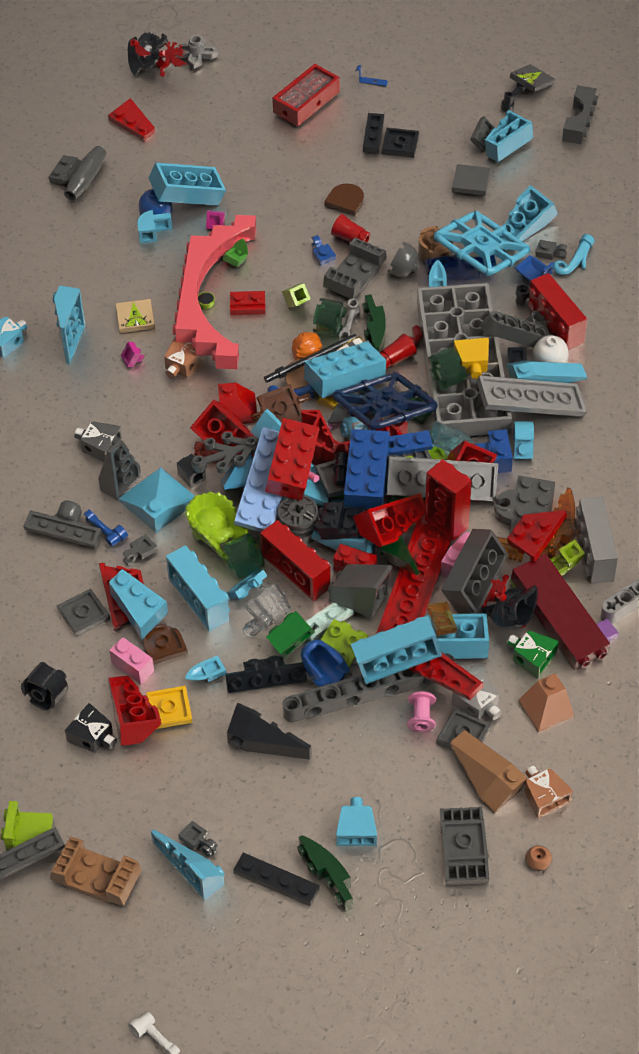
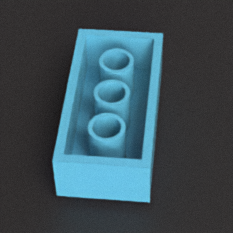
M155 162L148 177L160 202L219 205L226 192L215 167Z
M368 341L305 361L304 379L322 398L333 395L335 390L361 383L365 379L371 380L386 374V359Z
M185 545L166 555L168 579L207 630L210 632L228 622L230 612L228 606L229 597L224 590L221 591L216 579L210 577L206 566L199 563L193 550L190 551Z
M428 615L416 618L414 621L406 624L397 625L395 628L379 632L374 636L360 639L351 644L366 684L442 656Z

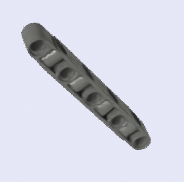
M443 653L455 662V659L451 654ZM408 669L368 684L365 683L363 675L286 697L282 703L283 717L288 722H296L428 686L434 682Z

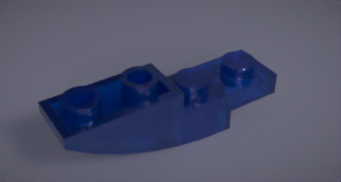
M457 255L425 259L428 275L436 260L442 263L446 277L450 280L480 279V274H484L463 259H458ZM490 256L491 265L494 267L497 265L495 256ZM472 257L484 265L482 257Z

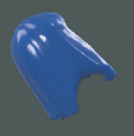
M312 640L306 643L301 650L300 656L303 666L311 680L318 687L343 680L345 674L350 671L343 656L322 640Z

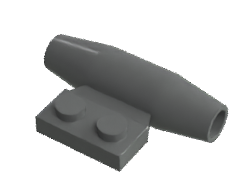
M95 146L82 161L78 157L63 155L49 175V181L63 185L68 183L64 195L67 199L75 201L89 187L99 172L106 156L105 149L101 146Z

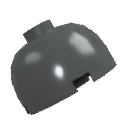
M406 242L402 243L405 247L403 249L399 248L390 264L393 267L392 270L388 269L387 271L398 278L407 277L411 272L415 273L420 265L417 263L418 253L416 249Z

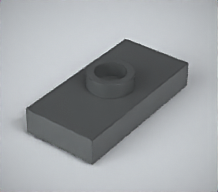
M485 116L479 119L470 138V141L480 151L485 149V139L495 128Z

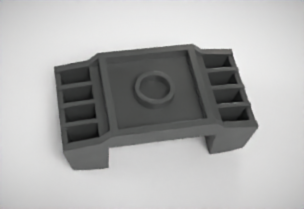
M355 237L349 243V255L337 269L330 267L325 273L323 287L345 297L355 299L379 272L380 267L387 259L386 250Z
M482 806L440 808L445 885L488 884L490 878Z

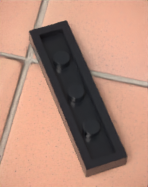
M244 852L233 869L234 874L310 907L320 890V885Z

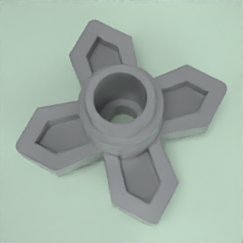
M201 35L191 36L188 45L181 44L185 54H182L183 57L180 58H188V65L193 69L202 65V58L212 60L219 56L218 49L214 46H205L206 41Z

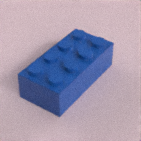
M351 430L344 490L345 506L374 508L384 504L387 456H389L390 447L389 431Z

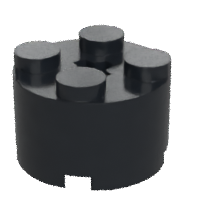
M40 662L22 682V693L24 696L28 694L31 698L30 702L34 706L42 710L53 709L68 691V683L65 680L67 676L62 670H56L45 662Z

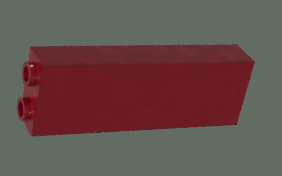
M546 553L539 556L536 562L529 561L512 570L511 581L516 588L521 587L522 590H525L533 585L537 586L538 599L534 614L551 638L558 641V648L574 670L580 667L585 668L596 659L601 660L608 655L610 642Z

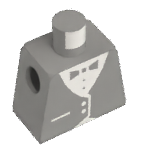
M479 671L474 676L483 682L484 687L471 700L453 692L452 704L475 718L482 719L485 715H488L493 720H496L502 713L497 707L499 704V693L485 675Z

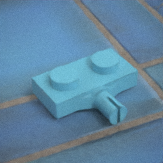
M254 570L226 593L230 599L241 600L249 594V590L260 586L263 583L262 580L267 577V574L264 570Z

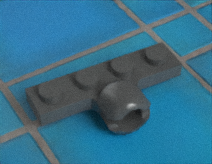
M69 500L61 502L57 514L53 516L30 510L23 526L24 530L95 549L102 534L101 528L78 522L82 513L81 506Z

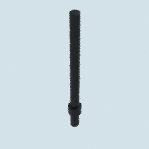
M353 334L288 366H281L275 369V372L264 376V381L269 383L277 378L286 377L288 373L304 366L305 361L334 352L347 343L358 339L356 334Z

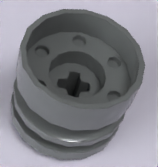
M303 496L302 500L285 498L278 507V521L283 525H287L290 531L295 536H299L306 545L313 541L311 535L316 528V521L318 520L316 503L308 496Z

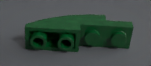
M372 294L365 295V303H362L363 313H367L364 337L380 353L385 344V312L383 306H375Z
M303 835L299 836L297 850L301 858L305 857L308 863L306 865L310 874H314L318 881L324 879L327 887L333 889L337 905H342L345 912L353 909V897L348 890L351 888V877L346 869L322 845Z

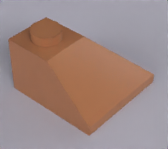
M556 673L537 681L518 701L538 733L574 717L566 688Z

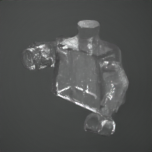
M277 581L272 585L269 582L260 584L257 588L258 595L244 605L246 610L254 617L243 627L245 636H256L263 628H268L272 624L279 626L284 621V615L291 611L287 594L281 590Z

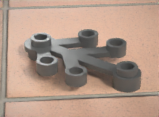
M224 432L222 434L223 443L238 445L235 447L215 442V439L207 438L204 441L206 450L221 452L204 458L202 456H195L191 461L192 470L196 473H202L207 469V464L223 458V461H219L216 464L218 473H226L233 459L236 467H243L249 455L255 454L259 438L248 437L247 439L233 437L231 432Z

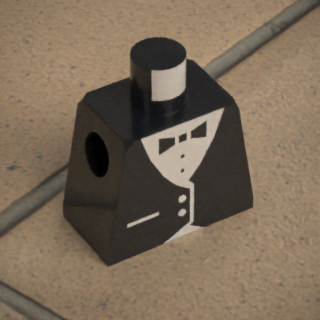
M90 703L64 730L67 742L91 752H97L102 745L112 749L117 742V738L112 736L113 729L110 720Z

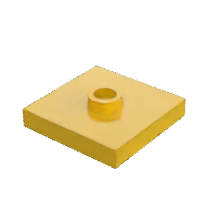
M186 685L146 692L152 706L155 705L160 714L161 725L157 729L193 723Z

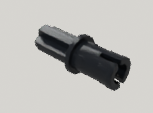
M345 452L336 454V463L333 467L335 473L334 483L336 486H343L345 483L348 455Z

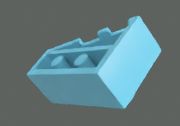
M508 110L505 118L499 121L498 127L494 128L485 139L486 156L499 162L532 140V122Z
M123 569L109 581L112 597L126 614L129 622L134 626L142 640L168 614L167 601Z

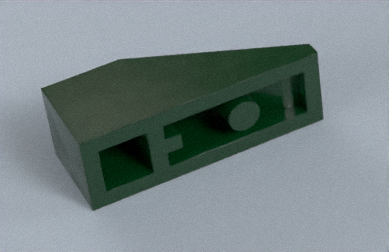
M402 536L394 543L382 547L376 546L381 557L385 555L390 563L415 575L421 574Z

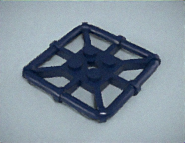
M394 371L390 374L371 380L365 379L361 383L335 390L332 395L333 399L346 409L351 417H355L366 427L374 431L399 422H408L411 418L434 412L438 407V403L423 392L419 385H414L403 375ZM390 381L388 387L380 390L372 387ZM397 382H400L409 390L401 393L395 390ZM360 390H364L367 393L365 395L351 394ZM418 396L424 402L410 401L408 399ZM350 403H356V404H362V405L357 407V406H355V405H351ZM372 412L375 417L371 421L363 414ZM392 414L395 415L394 417H391V418H388V419H385V420H382V421H381V419H382L383 417H386V416H389V415H392Z

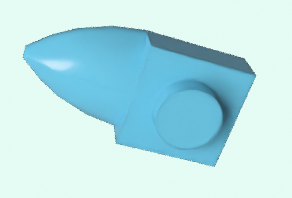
M436 260L430 270L429 287L447 286L445 269L442 263Z
M217 655L192 667L186 674L185 679L193 681L207 679L210 682L224 676L226 669Z

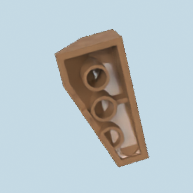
M464 730L450 742V746L457 759L468 774L467 777L470 783L472 782L477 796L494 814L523 789L527 777L511 762Z

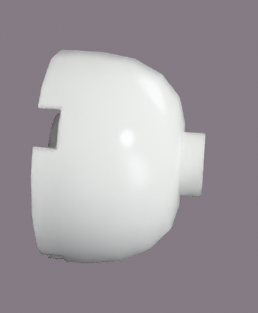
M547 335L542 337L534 346L533 361L566 363L569 358L568 346L558 336Z

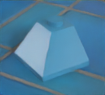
M250 454L243 467H236L235 463L232 464L221 479V485L225 490L245 486L254 456Z

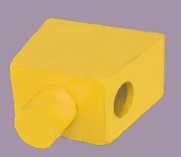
M489 338L454 340L453 354L461 373H471L473 379H478L479 376H482V372L487 371Z

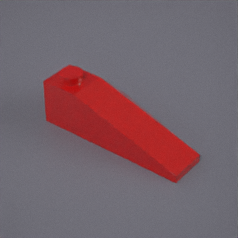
M212 400L190 427L204 441L207 438H213L216 443L232 447L238 445L232 443L224 444L222 440L224 432H231L233 437L242 439L256 437L232 412L216 400Z
M421 493L368 509L353 518L360 535L378 547H382L396 542L413 523L425 514V503Z
M128 675L108 678L121 746L142 743L161 725L158 708L150 704L149 698L141 694L139 687Z

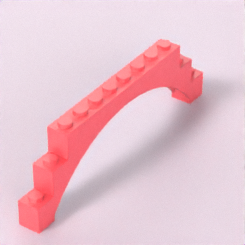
M235 215V222H231V226L213 225V230L209 232V236L191 235L190 242L186 244V252L188 254H185L184 257L186 265H183L182 269L184 277H181L182 288H179L180 300H177L178 312H175L176 324H173V335H176V342L192 343V348L196 349V355L212 356L216 369H238L239 344L232 343L223 337L207 321L198 302V293L201 283L210 268L237 241L244 239L245 242L255 240L256 216Z

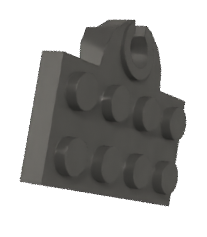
M518 475L516 490L504 491L495 500L494 511L498 520L505 524H511V533L524 514L551 512L555 482ZM505 503V504H507L508 506H507V507H502V506H500L499 504Z

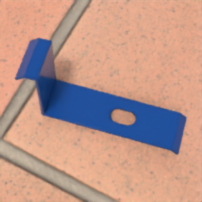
M361 65L357 66L355 72L359 71L360 83L387 86V80L362 77Z

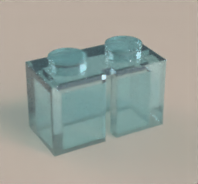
M438 421L434 422L429 432L432 445L449 452L464 440L473 443L468 433L456 428L451 429L450 426Z

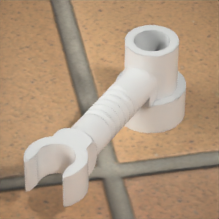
M149 1012L128 1023V1027L135 1037L140 1038L145 1033H148L163 1048L166 1054H178L180 1052L176 1045L169 1042L152 1025L155 1023V1019Z

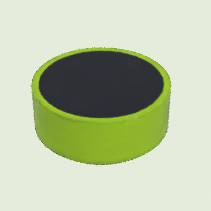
M203 292L198 295L200 308L210 309L214 306L215 297L212 293Z

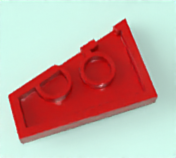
M131 98L108 115V119L143 141H146L156 133L155 127Z

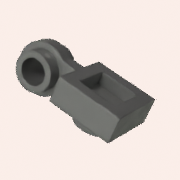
M191 821L178 834L179 840L193 850L201 845L200 849L204 855L210 857L217 853V843L212 839L206 840L209 836L208 831L194 821Z

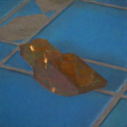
M568 487L565 493H561L559 497L558 508L555 507L553 510H566L567 517L546 546V549H548L547 556L550 559L557 555L561 546L567 545L572 539L575 522V501L572 490Z

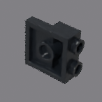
M343 502L324 503V507L319 508L320 520L316 521V531L319 532L321 540L359 539L360 533L353 517L364 512V508H344Z

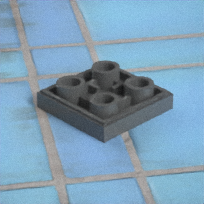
M457 164L452 192L485 196L490 168Z

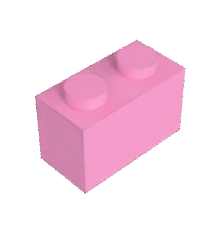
M124 637L109 650L111 663L139 684H142L154 672L153 658Z

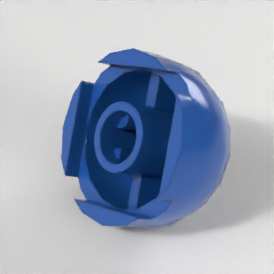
M153 189L145 191L140 197L138 205L140 216L150 210H153V215L171 213L173 211L172 202L158 201Z

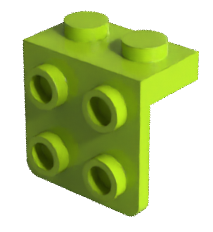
M333 619L321 640L336 649L350 668L356 658L351 644L360 639L368 638V635L361 630H353L352 626L343 620L339 622Z
M9 801L8 809L4 810L3 818L6 823L5 828H1L0 838L4 840L6 851L52 829L53 815L51 813L20 812L18 801Z

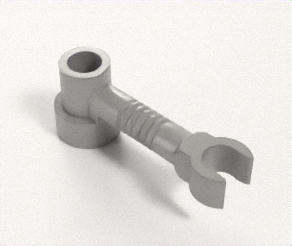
M352 298L348 301L346 306L347 317L344 328L339 333V341L344 335L347 337L351 336L350 329L353 318L358 317L360 314V306L357 299Z

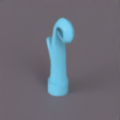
M584 234L569 265L561 260L555 261L554 271L560 275L569 274L580 262L582 269H585L588 251L595 243L593 236Z

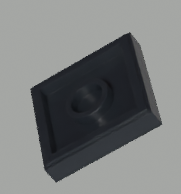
M387 127L381 154L414 158L419 131Z

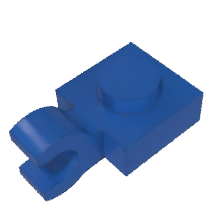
M318 235L311 237L313 240L311 245L314 248L313 256L321 266L336 260V254L328 244L323 245Z

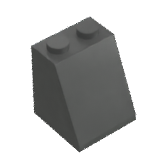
M347 564L343 571H339L335 582L332 581L329 585V601L372 618L387 597L393 566Z

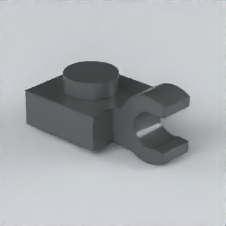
M539 240L535 256L553 259V256L566 258L567 245L559 244L557 246V242Z
M145 534L130 543L131 549L123 552L125 557L123 561L127 565H131L137 557L143 560L157 551V545Z

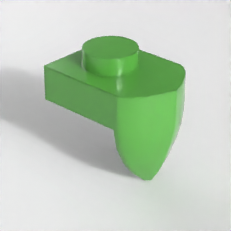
M245 240L237 241L224 254L223 260L236 267L245 262L248 255V247Z

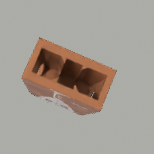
M175 336L164 357L165 368L167 369L165 374L171 379L175 378L177 374L189 377L206 361L205 356L196 355V349L192 348V343L176 342Z
M531 766L526 770L525 774L529 779L525 781L524 791L537 818L572 801L573 790L552 769H547L540 773L536 766Z

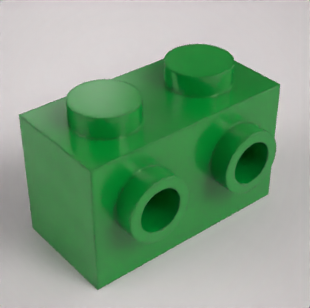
M295 611L294 613H289L279 626L273 627L266 638L286 659L311 637L315 631Z

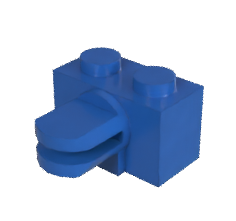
M507 429L488 431L487 442L476 443L475 445L497 454L494 463H498V473L512 472L513 456Z

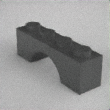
M577 85L573 109L577 110L580 114L574 117H567L563 128L562 141L582 144L583 138H587V127H590L592 121L590 116H594V105L597 106L599 98L596 95V88Z

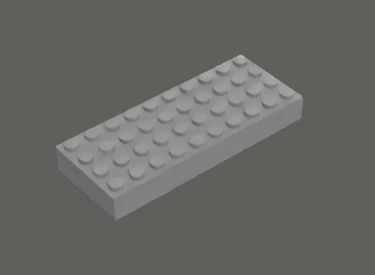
M488 283L417 288V307L431 398L438 403L436 411L433 412L437 438L488 435V431L507 429V433H511V411L485 409L477 379H473L471 373H461L453 354L454 340L489 338L488 369L486 372H482V376L505 378L498 337L486 334L480 326L483 320L493 311Z

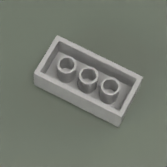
M603 496L581 498L579 507H576L577 518L574 519L575 529L579 530L578 543L582 545V550L586 554L582 559L583 561L586 560L587 564L585 565L586 576L590 577L591 584L612 582L615 579L618 557Z

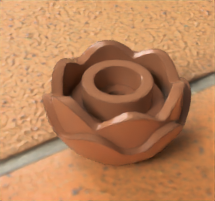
M536 845L528 849L525 860L531 869L541 871L547 869L550 863H552V854L546 847Z

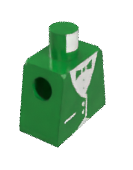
M527 631L522 639L511 635L507 642L508 646L514 648L513 661L537 679L553 659L558 649L557 640L533 631Z

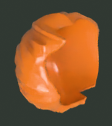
M300 333L292 342L293 357L295 360L309 356L321 350L322 344L320 337L316 333Z

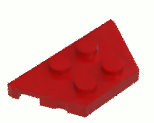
M566 510L524 514L507 537L508 544L518 549V552L522 555L526 553L530 556L532 562H536L566 519Z
M99 563L113 628L117 630L126 624L129 619L112 597L109 581L123 569L144 584L141 570L126 569L122 566H116L115 568L105 566V563Z

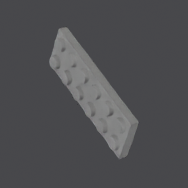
M479 376L476 380L484 407L488 410L584 417L587 413L578 384L489 376Z

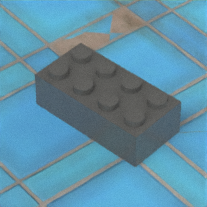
M472 529L441 589L458 614H479L493 586L490 581L496 580L508 556V553L491 529Z

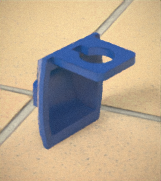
M529 255L515 269L526 280L531 281L547 273L551 275L555 263L551 262L546 266L537 258Z

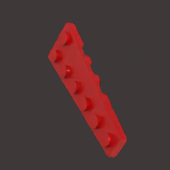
M394 619L382 632L395 628L402 623ZM443 653L438 658L408 668V670L468 700H471L484 687L482 681Z

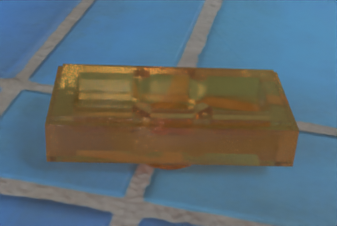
M447 601L428 604V612L437 636L457 633V626Z

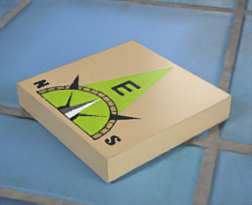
M151 299L116 303L120 333L155 329Z

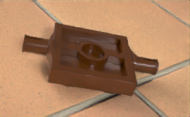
M291 384L257 396L260 412L252 414L251 419L253 422L259 420L263 412L268 409L281 423L283 418L299 421L301 420V403L310 401L311 398L308 397L309 393L298 397Z

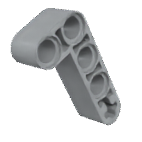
M639 578L603 602L600 616L602 621L608 619L614 624L639 607Z

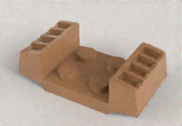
M70 837L51 871L50 879L64 885L68 889L106 903L111 902L124 906L142 869L138 861L124 855L120 862L87 850L84 847L83 840Z

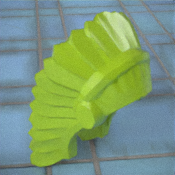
M209 491L201 495L197 494L190 500L185 509L186 519L193 530L192 534L195 540H201L223 558L227 565L231 564L232 561L222 550L220 544L225 543L228 539L233 538L237 546L251 551L257 547L256 543L252 540L253 536L248 533L249 529L234 525L237 510L236 507L232 506V500H228L226 495L222 496L220 492L213 493Z

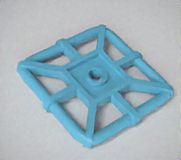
M474 211L459 219L452 220L450 224L439 229L433 235L435 241L456 254L458 259H463L484 273L485 276H491L506 267L513 266L516 261L530 253V246L528 244H525L508 232L507 228L499 226L479 211ZM473 219L476 227L471 229L464 224ZM482 222L490 228H492L494 231L491 232L490 230H488L486 227L482 225ZM458 229L463 234L451 233L450 231ZM500 237H505L509 241H504ZM449 241L461 242L465 247L459 249ZM502 249L514 250L519 252L514 254L513 256H510ZM474 251L483 258L484 265L468 254ZM496 255L503 261L492 267L490 256Z

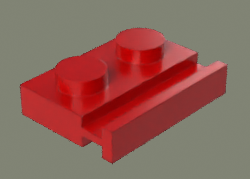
M265 291L230 292V315L266 314Z

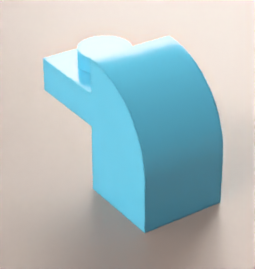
M153 210L143 213L137 221L140 244L157 242L156 232L172 230L171 213L153 215Z
M513 421L514 459H533V421Z

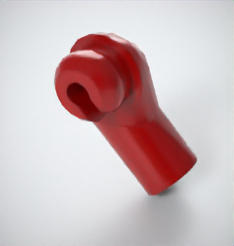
M418 325L412 327L413 337H410L415 347L422 338L421 328Z

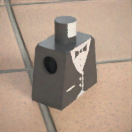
M93 421L86 430L77 428L74 437L81 441V448L84 453L104 462L107 451L122 439L121 426Z

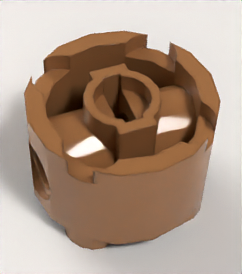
M431 226L422 230L418 240L419 258L424 263H427L428 267H432L436 260L445 264L452 259V252L434 240L433 235L439 230L438 226Z

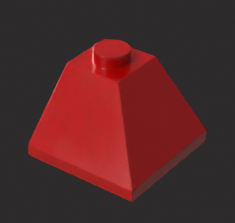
M236 382L218 384L219 402L243 424L257 423V421L253 422L251 419V415L257 413L255 392Z
M464 440L450 451L446 460L494 463L497 454Z

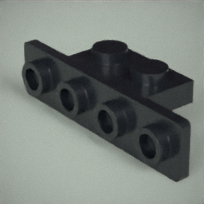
M270 656L260 660L256 658L243 662L244 671L225 674L228 693L307 681V673L303 663L285 664L283 656Z

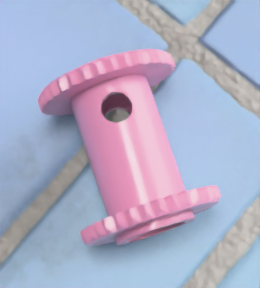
M423 691L410 694L408 702L414 708L413 718L408 720L407 727L416 732L431 731L435 728L436 723L430 718L429 706L436 702V697L429 692Z

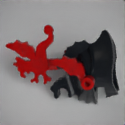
M151 32L143 33L138 41L137 37L131 38L128 42L127 50L128 63L132 74L136 76L142 68L147 70L157 65L160 68V76L164 77V70L171 63L175 67L179 66L181 68L186 66L187 63L179 57H175H183L182 54H185L182 45L179 44V48H174L177 42H172L170 47L171 42H168L167 36L163 33L161 34V39L159 36L151 34ZM164 45L167 46V50L159 51Z
M504 575L502 577L503 581L499 579L491 580L490 582L493 586L481 608V614H487V618L489 616L497 626L510 627L514 625L515 628H525L536 608L538 599L537 586L533 585L525 590H522L521 587H514L506 591L505 584L509 580V575ZM489 601L496 602V604L487 606Z

